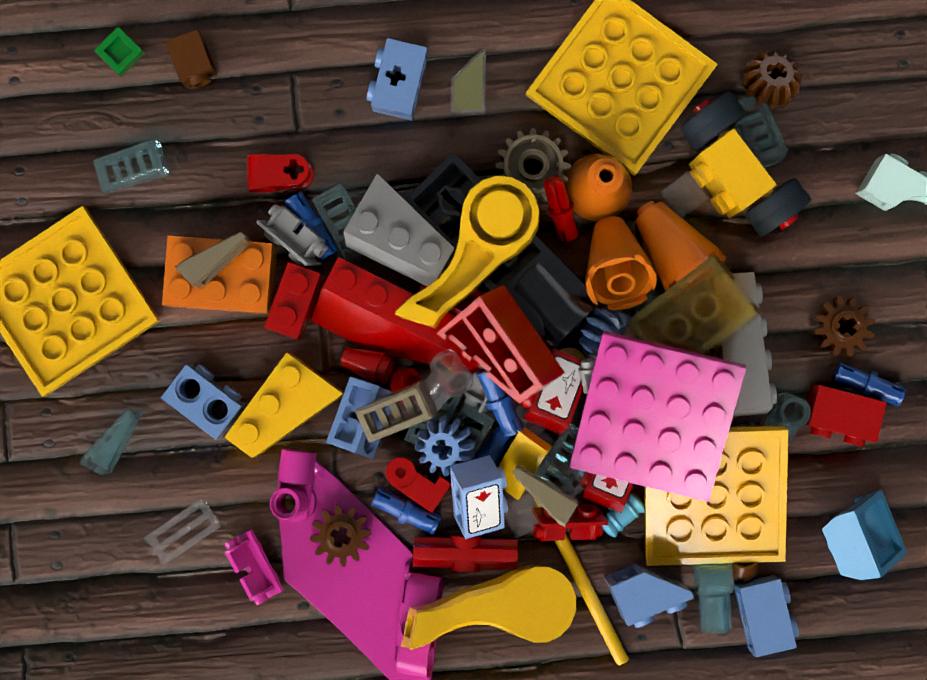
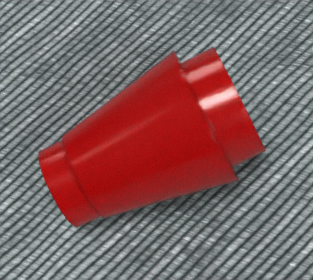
M346 347L342 354L340 365L377 385L378 383L386 384L393 370L394 359L388 357L387 352Z

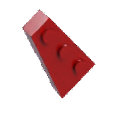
M504 285L478 297L437 332L444 340L449 338L463 350L461 355L467 360L474 359L488 371L486 376L519 404L539 393L565 374Z

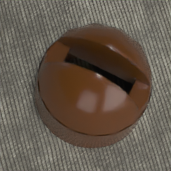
M758 562L730 563V573L736 581L744 579V583H748L757 575Z

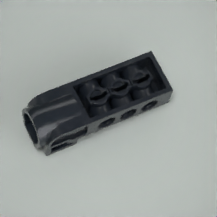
M453 152L404 200L454 247L455 255L460 235L463 203L470 190L481 182V179ZM536 235L531 243L517 256L500 264L482 283L489 292L504 285L545 345L548 344L552 349L560 346L597 308L591 302L592 300L586 292L585 285Z

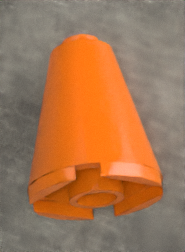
M602 153L589 154L578 159L567 172L566 177L568 181L565 183L568 198L574 203V212L581 218L596 222L604 217L617 216L629 203L632 194L631 177L625 166L614 157Z
M650 201L637 211L639 217L636 219L635 224L665 293L669 298L678 297L674 291L680 288L685 293L690 291L717 270L713 264L718 259L722 264L726 260V255L721 249L665 203L658 202L655 204L654 201Z
M616 216L604 217L594 225L585 278L586 292L592 302L597 305L598 302L606 304L610 310L630 309L642 304L647 299L646 294L652 288L654 291L656 287L654 266L626 222Z

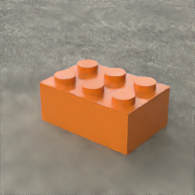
M167 236L162 305L174 308L269 315L274 299L277 246L272 243L250 242L251 244L207 285L199 289L192 286L175 266L223 240Z

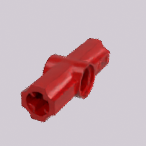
M451 534L450 537L414 536L413 567L450 568L451 571L478 572L481 569H517L518 539L481 538V535L465 539L463 534Z

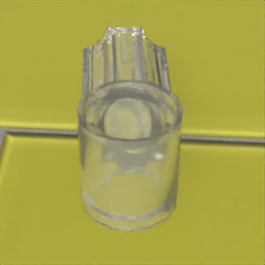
M447 350L433 358L430 364L432 373L425 380L438 411L451 396H460L470 389L473 384V375L455 351ZM412 395L411 397L419 412L421 411L415 396Z

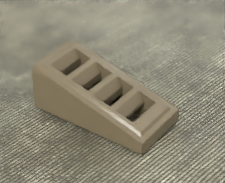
M240 232L180 262L175 267L192 286L202 289L251 244V240Z
M421 380L356 409L355 413L370 443L433 418L437 413V408L425 381ZM412 395L415 396V398H416V400H417V402H418V404H419V407H420V409H421V411H419V412H418V410H417V408H416V405H415V403H414V401H413V399H412V397H411ZM398 401H403L409 414L408 417H404ZM387 405L396 421L392 424L384 408ZM376 411L383 428L378 430L370 412Z
M517 465L513 471L515 478L559 525L565 527L578 505L577 499L523 466Z

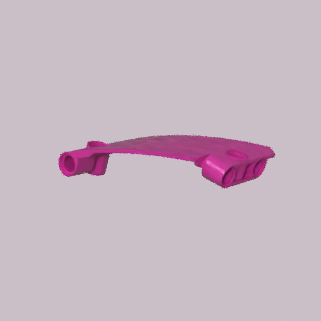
M282 449L277 491L271 496L270 509L279 518L284 580L330 620L389 680H432L437 639L413 650L401 647L409 607L431 604L442 599L443 578L412 573L413 552L354 493L316 459L317 453ZM288 494H291L296 502L295 509L292 512L285 506V498ZM336 504L341 505L342 513H347L348 509L354 506L355 514L353 517L357 519L359 516L365 515L367 519L361 525V528H369L372 533L368 537H362V540L369 544V549H357L360 557L358 562L353 560L351 556H347L345 567L341 566L340 558L334 557L333 562L328 565L326 562L327 552L321 555L315 554L316 548L321 545L320 542L310 541L312 534L320 533V530L313 527V521H325L322 516L323 509L328 510L331 515L335 514ZM340 527L339 531L333 529L331 532L335 535V542L340 544L343 539L348 541L350 538L346 535L347 529L345 527Z

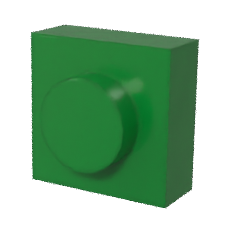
M119 27L94 50L120 77L145 54Z

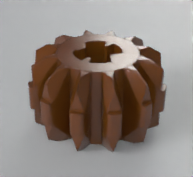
M774 49L767 55L760 51L754 60L751 59L744 69L745 72L741 86L748 88L746 98L755 97L757 99L756 107L766 103L770 111L776 105L784 108L793 98H796L800 91L799 84L802 81L803 74L796 71L798 62H789L788 52L780 57Z

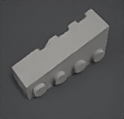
M754 272L713 275L708 284L711 331L718 332V337L714 338L713 357L746 365L731 425L748 424L750 422L760 423L777 401L775 384L769 382L768 370L772 368L771 352L769 349L765 350L763 337L767 336V321L765 316H760L759 304L762 303L763 299L762 287L760 283H756Z

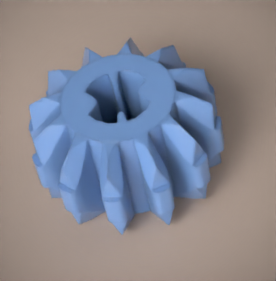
M607 305L602 309L596 308L591 318L587 317L586 326L581 329L583 335L578 342L582 346L581 352L587 358H589L590 353L597 354L603 331L623 335L626 328L632 327L636 330L637 328L633 326L634 319L622 310L608 309Z
M446 415L441 416L439 424L435 420L430 419L426 423L427 429H420L417 435L422 441L417 442L415 450L425 452L419 458L420 463L428 461L432 463L429 468L430 473H434L438 467H441L443 475L448 476L450 466L472 459L473 455L469 450L475 447V441L465 439L470 435L471 429L468 427L460 430L458 428L461 424L460 418H456L452 425H449ZM441 440H445L446 446H452L449 451H445L444 445H439Z

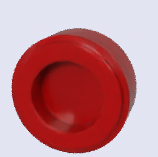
M413 368L396 370L391 378V392L393 393L421 381L420 375ZM412 395L411 397H412L413 401H414V402L417 401L416 398H415V396Z

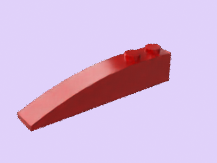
M339 257L337 258L321 290L310 321L368 350L387 352V355L472 374L479 369L484 372L482 368L478 367L479 363L474 359L469 361L461 355L463 350L449 338L444 340L437 334L438 331L456 317L455 315L447 312L436 328L400 318L395 315L396 311L414 296L413 294Z

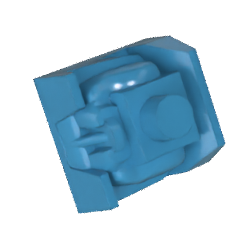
M882 489L855 498V504L836 515L822 529L827 540V546L834 557L840 575L858 580L881 578L908 554Z

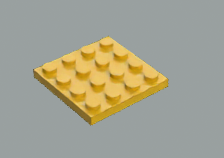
M594 0L525 95L604 154L620 161L635 176L718 64L633 1Z
M81 206L0 260V333L42 397L48 396L160 322V319L84 206Z
M730 427L709 502L644 486L646 566L785 562L788 466L787 427Z

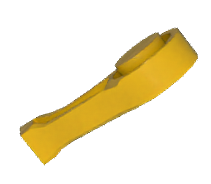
M494 176L484 179L474 186L463 203L459 241L456 253L449 267L435 282L406 301L396 311L395 315L436 328L446 313L475 292L500 264L517 256L528 246L538 230L540 215L535 195L530 189L513 177Z
M524 565L508 571L495 579L460 589L431 604L409 607L401 647L413 650L431 643L445 633L468 625H490L533 643L549 642L560 637L571 626L576 613V595L571 582L561 572L542 565Z

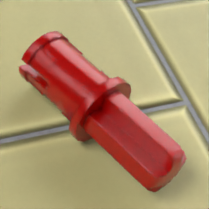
M553 175L551 178H546L543 183L549 203L547 213L553 218L558 240L563 242V233H565L566 242L574 240L579 235L573 216L575 206L568 198L564 180L559 175Z

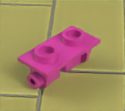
M252 529L224 544L227 549L224 553L235 573L246 568L248 575L239 580L249 600H254L256 606L268 600L269 597L284 591L277 572L272 568L263 551L261 542L256 538Z

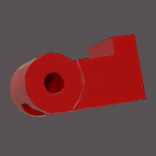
M408 457L395 458L386 468L388 482L431 513L451 486V481L443 475L439 477L437 482L417 470L416 464Z

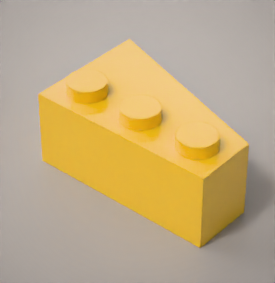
M286 352L224 438L251 458L257 457L320 413L327 406L341 398L344 391L295 355Z

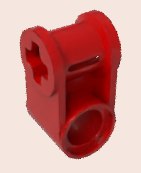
M253 154L247 156L248 192L270 193L279 190H301L310 186L314 180L313 167L304 157L298 154ZM296 165L304 170V172L298 173L297 179L290 175V172L295 171Z

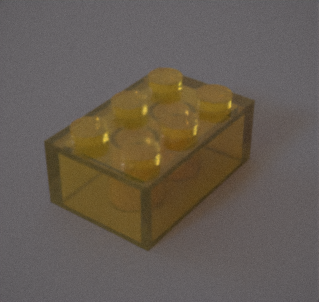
M712 255L627 322L641 340L708 355L763 313L720 257Z

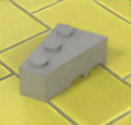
M376 174L343 231L346 247L427 287L444 273L454 257V247L378 174Z

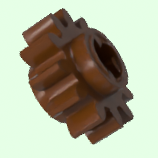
M841 296L834 297V307L829 303H822L820 307L825 314L812 317L815 322L820 323V328L813 329L811 334L822 335L823 339L819 341L818 347L822 348L831 345V356H837L842 348L844 356L851 357L854 354L853 346L860 351L866 350V345L862 339L874 338L875 336L871 331H867V326L876 322L875 319H865L864 314L869 310V306L856 308L857 298L855 297L849 298L845 305ZM846 320L848 326L845 329L848 332L840 333L837 329L841 326L838 321Z
M336 504L335 514L333 515L328 510L323 509L322 516L325 521L314 520L312 523L315 529L320 530V533L312 534L310 541L320 542L321 545L316 548L315 554L321 555L327 552L326 562L328 565L333 562L334 557L340 558L342 567L346 565L347 556H351L353 560L358 562L360 557L357 549H369V544L363 541L362 537L370 536L372 534L371 529L361 528V525L366 522L367 517L362 515L357 519L354 518V506H351L347 513H342L341 505ZM340 527H345L347 529L346 535L350 537L349 540L343 539L341 544L335 542V535L331 532L333 529L339 531Z

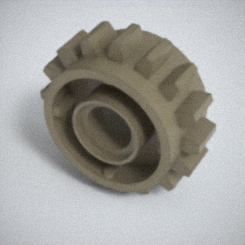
M531 128L530 134L524 136L520 130L517 132L516 141L509 138L505 140L508 148L507 151H498V156L504 162L496 163L495 170L503 171L501 176L513 177L524 183L535 195V198L541 197L546 203L548 199L543 185L544 180L551 178L553 175H559L564 180V183L568 181V178L562 174V171H567L571 168V164L563 162V159L568 155V151L559 150L558 146L561 140L559 138L554 141L548 138L549 131H545L541 136L536 134L535 128ZM528 159H536L541 163L542 171L537 175H530L524 170L523 163Z

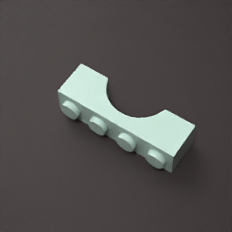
M884 154L874 161L855 194L884 211L907 200L919 201L927 205V172L920 171L918 173L908 167V161L899 155Z

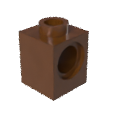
M198 29L165 41L178 78L185 87L199 88L211 82L210 78L218 76L204 37Z

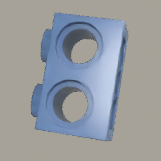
M199 363L196 367L186 364L161 396V399L215 440L222 439L246 407L240 401L243 396L228 384L222 388L213 381L216 375ZM191 379H195L200 385V393L194 399L190 398L185 392V385ZM217 400L224 401L228 407L227 415L223 419L216 418L212 413V406Z
M350 377L326 443L373 459L380 439L369 443L355 410L392 392L380 386ZM387 405L384 408L389 417L391 410ZM376 411L370 412L378 430L383 428Z

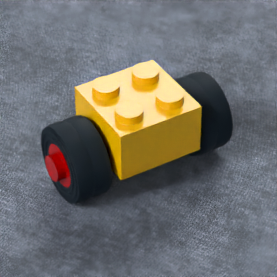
M728 91L714 101L708 98L692 111L695 115L682 125L680 130L696 151L701 150L717 137L719 139L701 152L689 164L692 168L690 171L691 177L699 187L703 188L705 186L713 196L710 201L718 213L721 215L726 214L730 219L762 197L764 199L745 214L746 219L753 225L755 231L761 237L777 227L783 230L799 218L796 213L807 206L812 199L796 178L790 179L774 191L773 188L776 186V183L735 129L728 130L746 114L745 109L738 103L733 93Z

